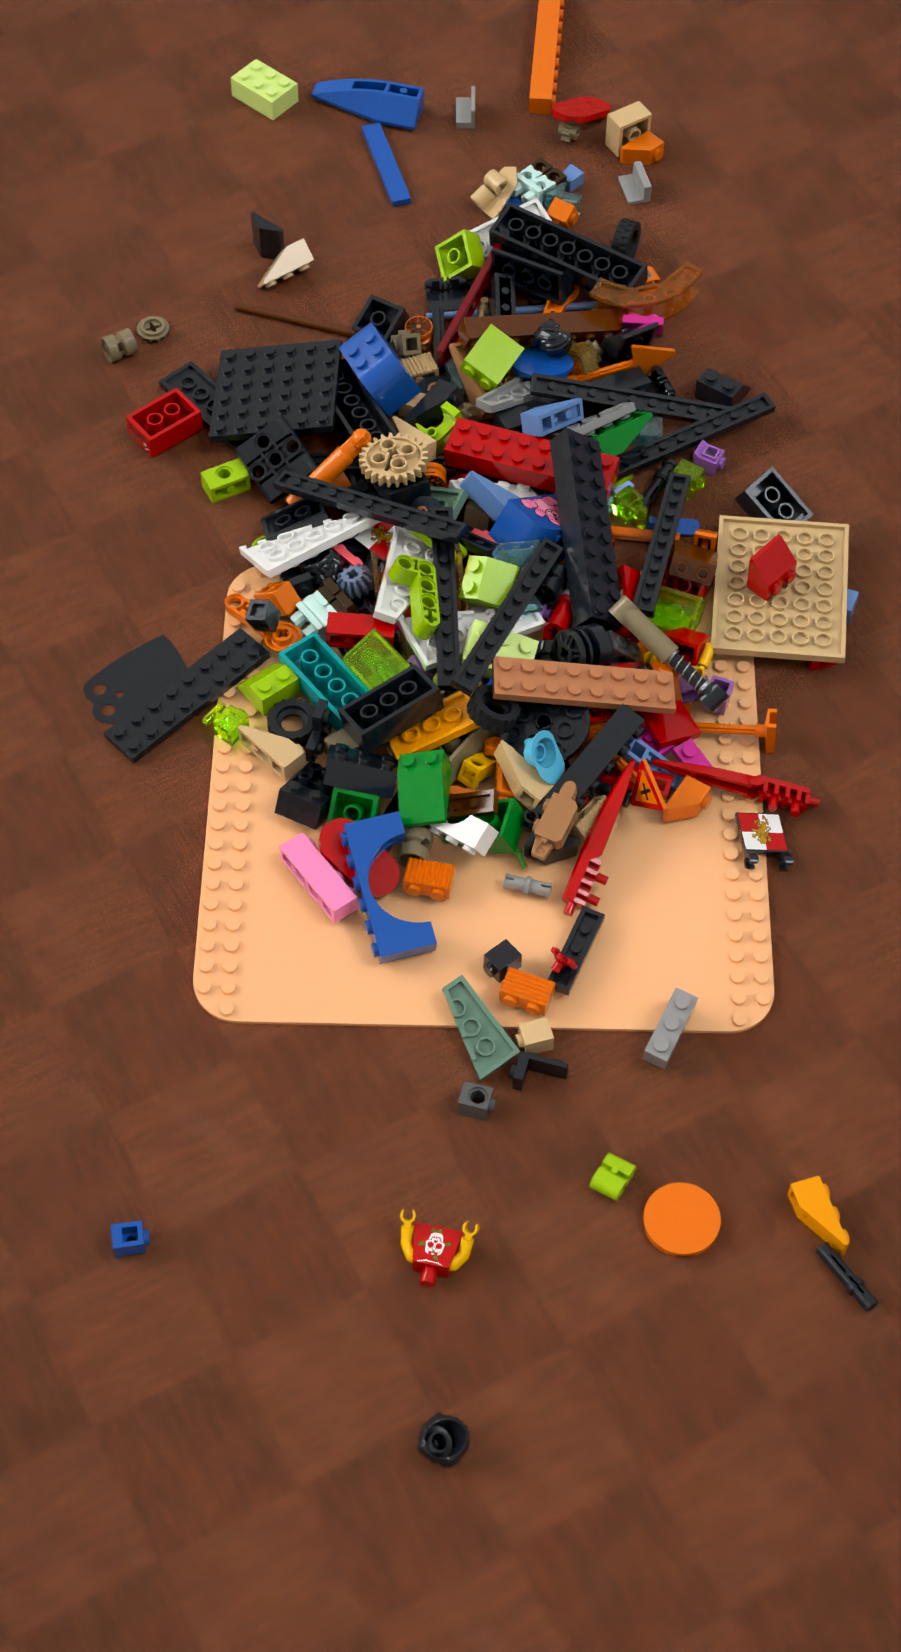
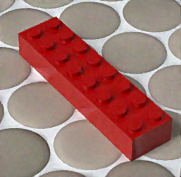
M460 417L457 418L444 448L445 465L467 471L472 470L486 476L556 493L550 440ZM601 453L608 502L619 475L620 457Z

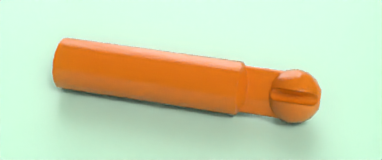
M366 429L355 430L351 437L343 445L338 446L308 477L332 483L353 463V459L362 452V447H367V443L372 441L371 434ZM290 494L286 501L292 504L303 498Z

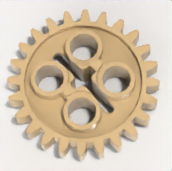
M400 432L396 436L389 433L388 437L381 434V439L378 440L374 437L373 443L368 442L367 447H362V453H359L361 473L365 474V479L371 478V483L378 481L379 486L387 483V487H390L391 484L395 483L396 487H399L401 482L404 485H407L408 480L415 482V476L421 478L422 472H426V467L429 466L427 446L423 445L422 440L417 441L416 436L409 439L408 433L404 437L401 436Z

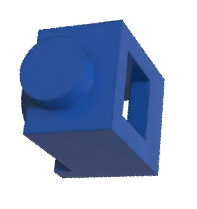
M142 1220L111 1224L112 1247L115 1259L125 1255L146 1253L145 1245H150L149 1229H144Z

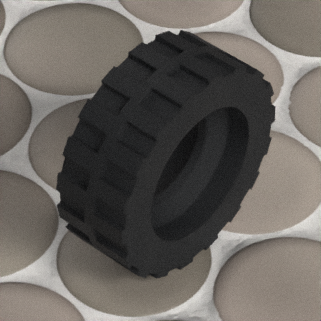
M627 218L621 219L616 228L611 249L634 258L639 244L640 222Z
M491 684L477 687L467 704V713L470 719L480 726L481 729L487 730L490 733L505 734L510 731L521 712L517 701L493 699ZM485 704L494 706L502 714L491 711Z
M299 698L281 700V702L274 704V707L269 710L267 715L268 732L289 738L293 743L305 747L313 730L312 715L315 708L309 702L302 701ZM289 716H298L304 721L303 727L297 731H286L281 723L284 718Z

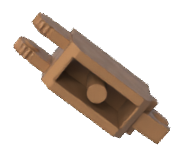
M565 782L559 794L553 792L551 799L547 798L542 808L544 813L541 819H536L532 828L535 841L531 856L545 861L552 849L563 848L578 817V806L575 801L577 797L575 782Z

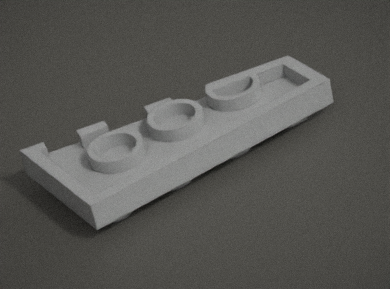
M516 377L476 398V407L483 409L487 413H494L541 397L530 395L531 378L526 377L523 380Z
M634 402L618 404L599 412V417L594 415L581 420V425L580 423L568 425L561 428V430L563 431L568 428L585 436L595 433V429L599 427L603 429L613 425L612 421L616 419L620 421L630 417L629 413L636 410ZM552 432L545 435V437L551 440L559 433Z

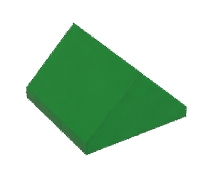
M338 787L333 788L327 823L337 818L359 821L380 816V796Z

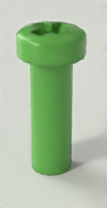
M517 848L513 854L517 856L522 869H525L527 864L523 858L522 849Z

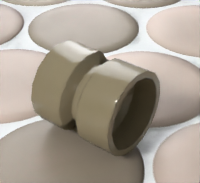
M129 328L118 331L116 336L110 334L101 338L103 351L110 363L122 359V355L127 357L138 353L136 340Z
M422 826L406 827L404 829L405 838L401 842L402 845L399 848L397 861L403 867L407 866L409 857L428 861L429 850L433 842L432 832Z

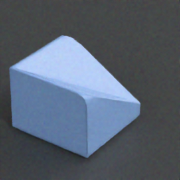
M570 164L563 173L567 176L566 190L568 192H572L583 184L584 172Z

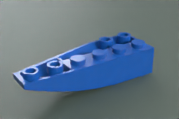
M338 79L316 83L311 97L373 122L415 130L424 108L423 87L384 80Z

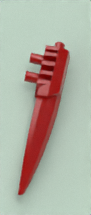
M658 759L651 761L654 765L683 777L688 775L706 785L743 795L744 798L752 800L758 797L757 802L760 803L767 799L769 800L768 810L776 811L778 803H780V808L782 809L789 805L791 806L790 815L792 817H798L800 813H805L808 805L818 807L820 804V798L810 796L811 791L809 787L764 775L752 776L735 771Z
M631 760L620 775L586 837L562 895V901L566 903L563 913L567 916H572L575 908L581 910L586 902L596 907L599 903L600 898L590 894V890L594 881L606 885L609 878L598 873L603 862L599 859L603 854L621 808L636 760Z

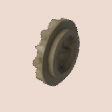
M146 317L137 325L138 336H141L143 341L149 340L151 343L153 340H157L159 342L161 338H166L167 333H169V324L162 317Z

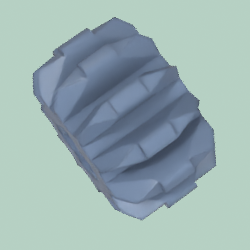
M358 563L356 566H352L350 564L349 568H342V573L337 574L336 585L351 601L356 597L361 599L363 595L368 596V591L373 590L374 577L366 565L361 566Z

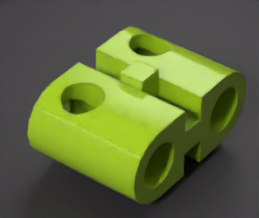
M609 1152L603 1160L601 1167L594 1174L589 1187L618 1201L624 1192L625 1186L627 1187L632 1179L637 1166Z

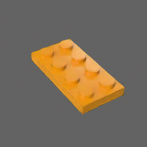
M459 691L444 698L445 708L391 739L389 743L397 761H399V755L430 751L480 727L470 719L467 713V704L470 697Z

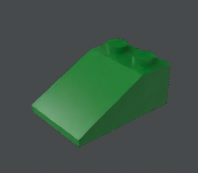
M633 411L629 413L630 417L620 421L616 419L612 421L613 425L603 429L599 427L595 429L594 434L587 437L599 441L600 453L617 457L618 454L626 450L653 417L652 412Z
M444 749L399 755L397 769L399 813L404 828L446 823L452 764Z
M515 798L499 799L498 814L476 817L488 823L499 832L488 850L489 853H514L516 851L525 822V811ZM467 818L456 819V820H449L448 823H449V824L459 823V822L464 821V820L467 819ZM444 835L442 841L451 844L445 840L446 836Z

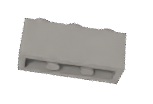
M677 987L675 988L644 1051L643 1060L665 1070L696 1006L698 997Z

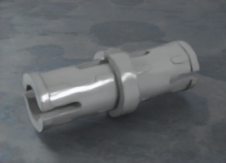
M506 873L503 888L521 891L524 895L530 893L550 898L552 883L534 880L531 876L524 878Z

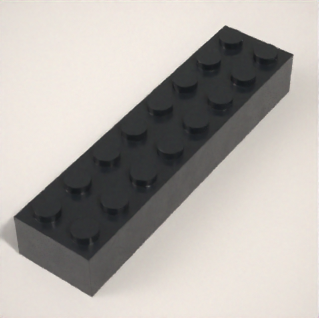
M510 202L489 230L490 246L493 247L495 243L502 244L504 251L574 275V285L628 309L648 280L646 264Z

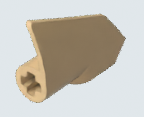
M503 167L500 172L495 169L490 170L484 177L485 184H482L470 196V199L492 219L499 215L518 186L516 167Z

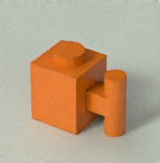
M557 197L554 198L547 210V214L552 222L567 229H571L572 225H575L578 221L579 213L576 207Z

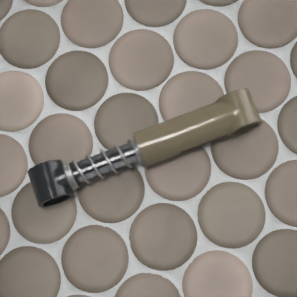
M625 595L609 609V612L641 641L663 664L668 663V666L674 668V672H678L681 678H685L688 681V685L694 687V691L699 695L698 698L713 713L730 697L714 681L705 680L703 678L704 675H700L697 672V668L694 669L690 665L691 662L688 663L684 656L678 653L679 647Z

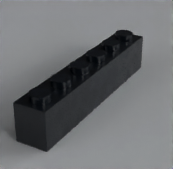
M622 704L534 809L538 812L539 818L541 819L544 813L542 808L547 798L551 799L553 792L559 794L561 787L567 781H573L576 784L577 797L575 801L578 811H580L587 802L586 797L591 792L595 793L602 784L600 780L605 774L609 776L616 767L615 762L620 756L624 758L631 749L629 745L634 739L639 740L646 730L644 728L645 720Z

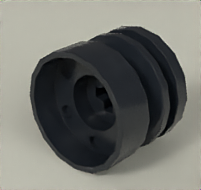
M597 623L560 630L553 640L555 662L608 666L612 659V645L609 635Z

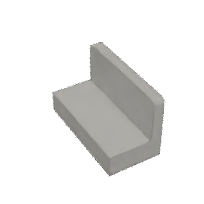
M471 86V97H456V129H475V86Z
M633 162L632 174L618 176V182L628 205L650 202L651 183L642 162Z

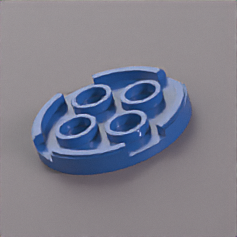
M530 348L523 350L513 364L512 371L523 380L526 377L531 378L532 373L567 378V374L573 371L574 361L569 354L553 357L548 356V353L540 348Z

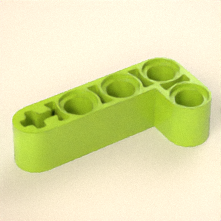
M402 554L394 561L388 571V576L394 583L409 587L413 633L419 639L428 640L440 623L436 569L427 560Z

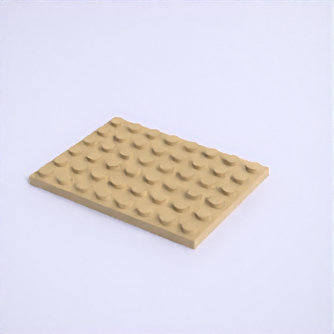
M720 515L711 629L713 654L844 663L846 651L849 524ZM779 534L783 537L797 562V574L795 579L790 584L787 583L778 595H773L766 601L746 588L749 561L754 554Z

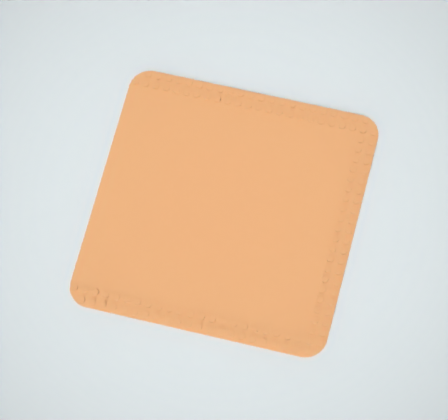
M299 564L298 566L303 573L302 565ZM252 567L234 579L229 587L227 596L237 593L248 600L255 599L253 595L267 584L282 581L279 576L268 578L258 568ZM458 567L465 574L466 568ZM715 576L709 592L696 613L658 599L654 617L648 619L657 627H666L673 630L685 627L705 633L711 637ZM623 589L620 591L621 597L623 596ZM460 598L457 599L458 611H471L468 609V603ZM370 599V603L375 608L376 602ZM232 602L230 606L238 607L241 603ZM556 604L550 605L552 613L556 607ZM227 611L225 612L223 641L241 628L268 650L271 658L220 696L217 702L193 973V986L196 998L210 1015L225 1022L238 1024L457 1028L442 988L463 975L503 1029H518V1025L521 1023L547 1017L551 1030L654 1032L676 987L698 997L696 1006L683 1033H740L755 1027L767 1016L774 1000V976L766 854H757L759 862L754 864V869L745 868L744 851L735 818L736 812L763 813V802H757L758 797L751 800L744 798L743 795L710 786L711 803L706 810L702 809L697 817L664 822L662 820L663 811L633 806L631 803L627 808L621 805L619 810L621 818L618 819L616 822L617 826L611 831L606 847L599 859L603 862L598 873L609 878L606 885L594 881L590 890V894L600 898L597 907L587 902L584 906L605 914V920L569 996L555 991L545 1016L540 1014L536 1016L531 1015L522 1008H511L504 1005L503 1002L499 1001V991L504 980L499 983L494 977H489L483 969L484 954L507 939L522 954L521 967L518 970L548 980L552 972L551 967L556 961L551 949L556 947L560 952L562 951L581 911L575 908L572 916L565 915L563 912L566 903L562 901V895L582 848L579 846L578 854L574 857L547 865L524 857L525 842L530 835V832H527L524 827L522 828L516 849H522V855L527 864L525 869H522L517 856L513 853L493 854L487 852L484 857L476 852L473 856L463 850L461 846L444 843L442 841L443 834L440 837L433 834V842L429 850L428 860L455 865V878L450 899L434 900L430 896L421 894L419 896H411L407 892H403V878L406 867H403L397 861L399 848L402 844L401 842L394 844L389 854L395 859L400 869L398 885L388 896L374 897V899L384 911L400 920L408 922L431 921L437 947L436 951L380 964L378 957H373L371 943H374L372 935H367L364 921L368 920L366 913H361L359 902L358 910L334 924L280 859L279 846L302 832L308 839L312 838L320 852L319 836L322 828L327 824L328 818L315 830L274 813L279 789L294 775L286 781L283 780L239 741L238 727L240 725L268 732L267 715L263 717L241 693L237 685L273 663L279 664L278 653L271 651L266 646L261 635L231 616ZM280 616L279 621L293 624L290 619L291 616ZM308 623L299 628L302 635L301 639L305 637L302 630L309 626ZM544 628L525 636L540 641L543 639ZM395 630V632H397L400 641V631ZM330 647L346 664L338 648ZM402 651L403 660L405 663L408 659ZM713 654L708 669H705V675H707L709 681H711L713 675L734 681L733 692L724 715L702 709L703 702L700 699L688 702L691 704L690 715L694 722L758 724L754 657ZM388 655L386 659L396 661L398 657L396 655ZM382 662L380 673L361 679L370 690L386 681ZM398 672L390 674V677L392 678L393 676L397 675ZM482 677V679L480 680V681H482V686H483V684H484V679H485V678H483V677ZM301 692L300 695L294 698L309 702ZM588 708L594 717H598V712ZM289 716L282 720L281 725L286 731H297L303 727L304 721L301 717ZM332 727L331 733H332V732H337V731ZM701 733L700 738L693 739L713 767L752 776L761 775L759 737H755V735ZM389 741L373 750L372 753L378 755L382 753L390 754L387 751L390 745ZM325 745L322 755H318L315 763L320 764L324 768L328 756L325 753ZM586 747L581 748L568 762L572 765ZM305 752V765H306L307 763H309V761H306V752ZM671 752L665 756L669 761H677ZM496 771L490 778L486 777L480 781L478 787L473 790L495 789ZM396 779V783H395V788H394L393 796L395 795L396 791L398 790V782H397V779ZM457 779L451 785L471 789ZM671 791L669 798L664 800L665 804H667L671 796L674 794L673 791ZM596 792L592 793L594 797L599 796ZM380 797V815H383L392 799ZM518 802L525 812L526 810H528L529 813H531V811L527 807H525L522 803ZM508 873L524 878L531 876L534 880L552 883L550 898L530 893L524 895L521 891L503 888L505 874ZM344 877L345 883L348 885V887L354 888V886ZM356 891L359 896V899H361L360 892Z

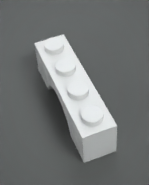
M473 815L455 824H449L446 821V823L426 825L429 827L428 830L438 837L441 834L445 835V840L455 846L458 843L464 845L462 849L473 856L477 852L485 857L499 833L491 825Z

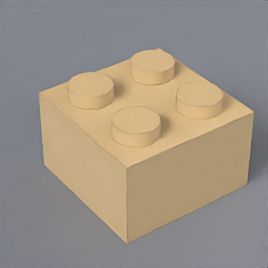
M637 101L607 114L605 145L617 157H620L622 146L646 131H650L652 113L640 101Z

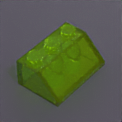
M662 586L654 617L648 619L662 632L682 627L696 630L700 624L707 602L702 597Z

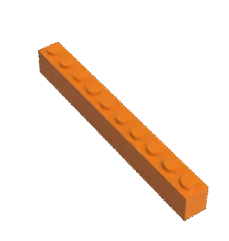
M539 0L529 113L551 114L552 105L556 103V95H553L557 94L558 70L555 69H559V58L556 57H560L559 45H561L564 12L562 9H564L565 0Z

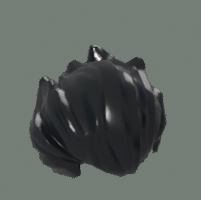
M551 318L547 322L540 324V327L534 332L535 338L531 345L538 346L542 351L548 353V356L561 357L569 353L573 338L570 332L560 330V324Z
M328 548L319 553L318 556L303 561L301 565L303 573L309 572L311 574L313 588L318 590L319 587L321 588L324 585L323 581L328 577L337 584V574L342 573L343 561L336 551Z
M437 1412L422 1426L418 1435L417 1452L426 1459H429L431 1463L440 1464L443 1468H451L457 1465L469 1448L470 1432L468 1431V1426L463 1424V1420H459L458 1417L443 1415L441 1412Z

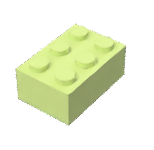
M257 59L231 77L232 96L272 120H275L299 101L298 83Z
M475 619L470 626L460 658V667L489 623ZM511 631L496 656L534 660L539 641ZM490 664L483 678L491 679L492 664Z

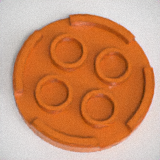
M678 1182L667 1184L650 1196L645 1205L643 1222L648 1239L660 1251L674 1257L675 1255L696 1256L705 1252L715 1242L721 1225V1216L715 1200L709 1193L696 1185Z

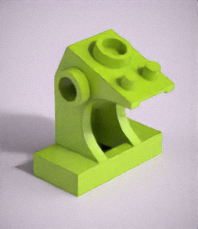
M447 401L440 406L444 419L438 427L426 429L416 423L418 430L437 441L436 455L444 452L457 418H463L461 411Z

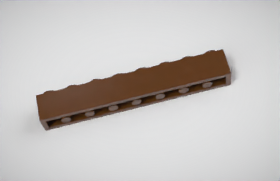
M609 309L463 317L458 327V333L463 350H472L490 324L494 325L522 347H536L531 345L535 338L534 332L537 331L540 324L547 322L551 318L560 324V330L571 333L573 338L572 344L584 343L588 339L591 343L595 340L602 342L604 337L609 334H618L620 329L614 310Z

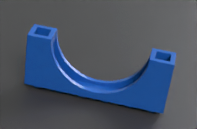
M399 811L344 824L343 833H340L341 843L343 847L347 846L349 855H346L349 869L353 868L355 876L352 877L355 891L359 890L361 899H358L361 913H366L368 920L364 921L367 935H372L374 943H371L373 957H378L379 963L383 964L436 951L437 941L431 921L408 922L393 917L378 905L369 887L368 875L376 858L390 846L404 841L405 830Z

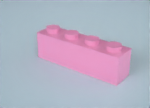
M302 832L279 846L280 859L334 924L358 910L357 899H359L357 892L353 887H348L340 871H335L332 868L331 863L318 851V847L312 838L308 839Z

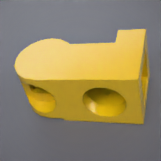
M484 751L474 754L463 761L457 780L472 790L477 788L480 781L486 777L490 778L495 773L496 759L487 756Z

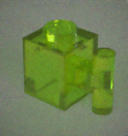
M682 458L673 473L691 476L686 500H688L691 495L694 496L698 489L701 490L706 481V478H704L705 468Z
M630 485L613 495L612 513L625 524L636 519L638 528L643 529L646 526L647 507L643 506L644 497Z
M219 702L202 719L203 724L206 726L213 722L215 736L231 746L239 740L238 727L240 725L249 727L248 714L243 709L236 708L231 704L226 708L223 702Z

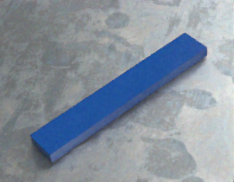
M380 122L361 126L363 136L392 207L410 204L411 196Z

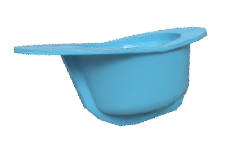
M541 730L533 738L524 740V759L527 764L537 769L543 781L548 784H556L565 772V763L552 733L547 730Z

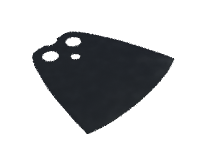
M161 635L109 664L88 680L83 690L86 698L94 704L92 712L95 719L102 723L116 724L185 671L187 667L173 644L164 635ZM96 684H103L106 686V691L101 695H96L92 692V687ZM117 692H122L123 696L121 698H118L115 696V694ZM104 705L114 706L115 712L112 715L104 716L101 713V708Z

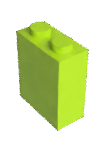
M490 324L459 368L466 376L472 377L479 382L482 388L492 391L499 385L525 348Z

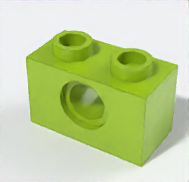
M239 458L200 472L202 487L212 504L251 489L249 473Z

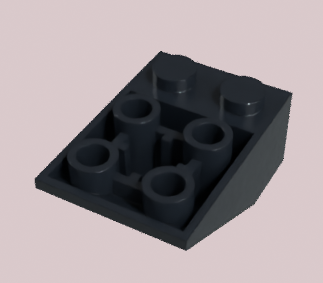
M307 763L279 789L274 813L315 830L322 825L328 818L334 788L333 786L323 784L325 768L318 763Z

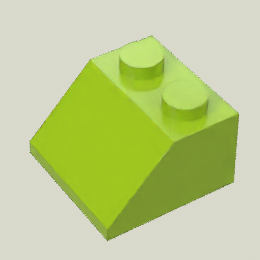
M465 229L435 246L441 277H443L444 282H446V277L448 276L450 281L451 277L459 275L465 277V280L477 277L485 262L479 234Z
M469 555L458 598L472 607L498 609L516 582L520 567L486 556Z
M273 663L237 685L241 693L263 717L269 714V710L274 707V704L281 702L283 699L287 700L300 695L299 678L286 664Z

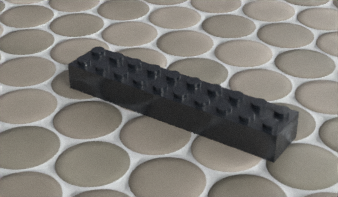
M342 359L335 427L346 442L357 429H366L371 434V443H373L374 437L378 440L381 439V434L385 437H388L389 433L396 436V430L376 400L364 387L347 360ZM422 472L421 478L415 476V482L408 480L407 485L401 482L399 487H396L395 483L391 484L390 487H387V483H384L382 486H379L378 481L372 483L382 499L409 507L418 497L431 496L430 481L424 472Z
M566 428L550 440V449L573 625L575 628L597 623L606 631L612 630L617 632L623 625L609 612V609L621 598L599 441Z

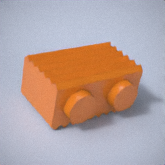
M409 857L403 878V892H407L411 896H419L420 894L430 896L434 900L450 899L455 878V865Z
M509 967L500 987L499 1001L511 1008H522L531 1015L536 1016L540 1014L545 1016L555 993L556 982Z

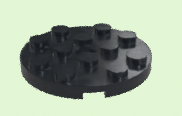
M517 701L519 708H521L517 721L510 731L505 734H499L501 741L504 740L524 757V740L533 738L541 730H547L552 733L563 760L566 762L574 757L587 741L591 725L588 707ZM543 718L550 720L551 724L547 727L540 728L538 722Z

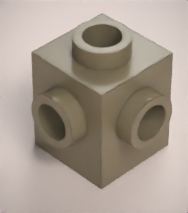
M410 329L398 330L397 335H391L390 346L397 356H400V359L412 357L413 354H422L420 333H410Z

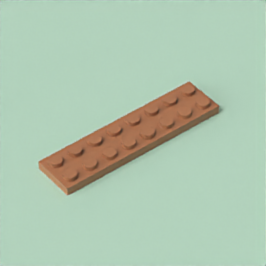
M495 656L491 663L493 699L616 710L624 704L632 711L674 714L676 711L673 672Z

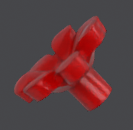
M552 947L551 952L556 960L551 967L552 970L559 974L564 966H569L573 969L578 967L574 959L566 958L558 948Z

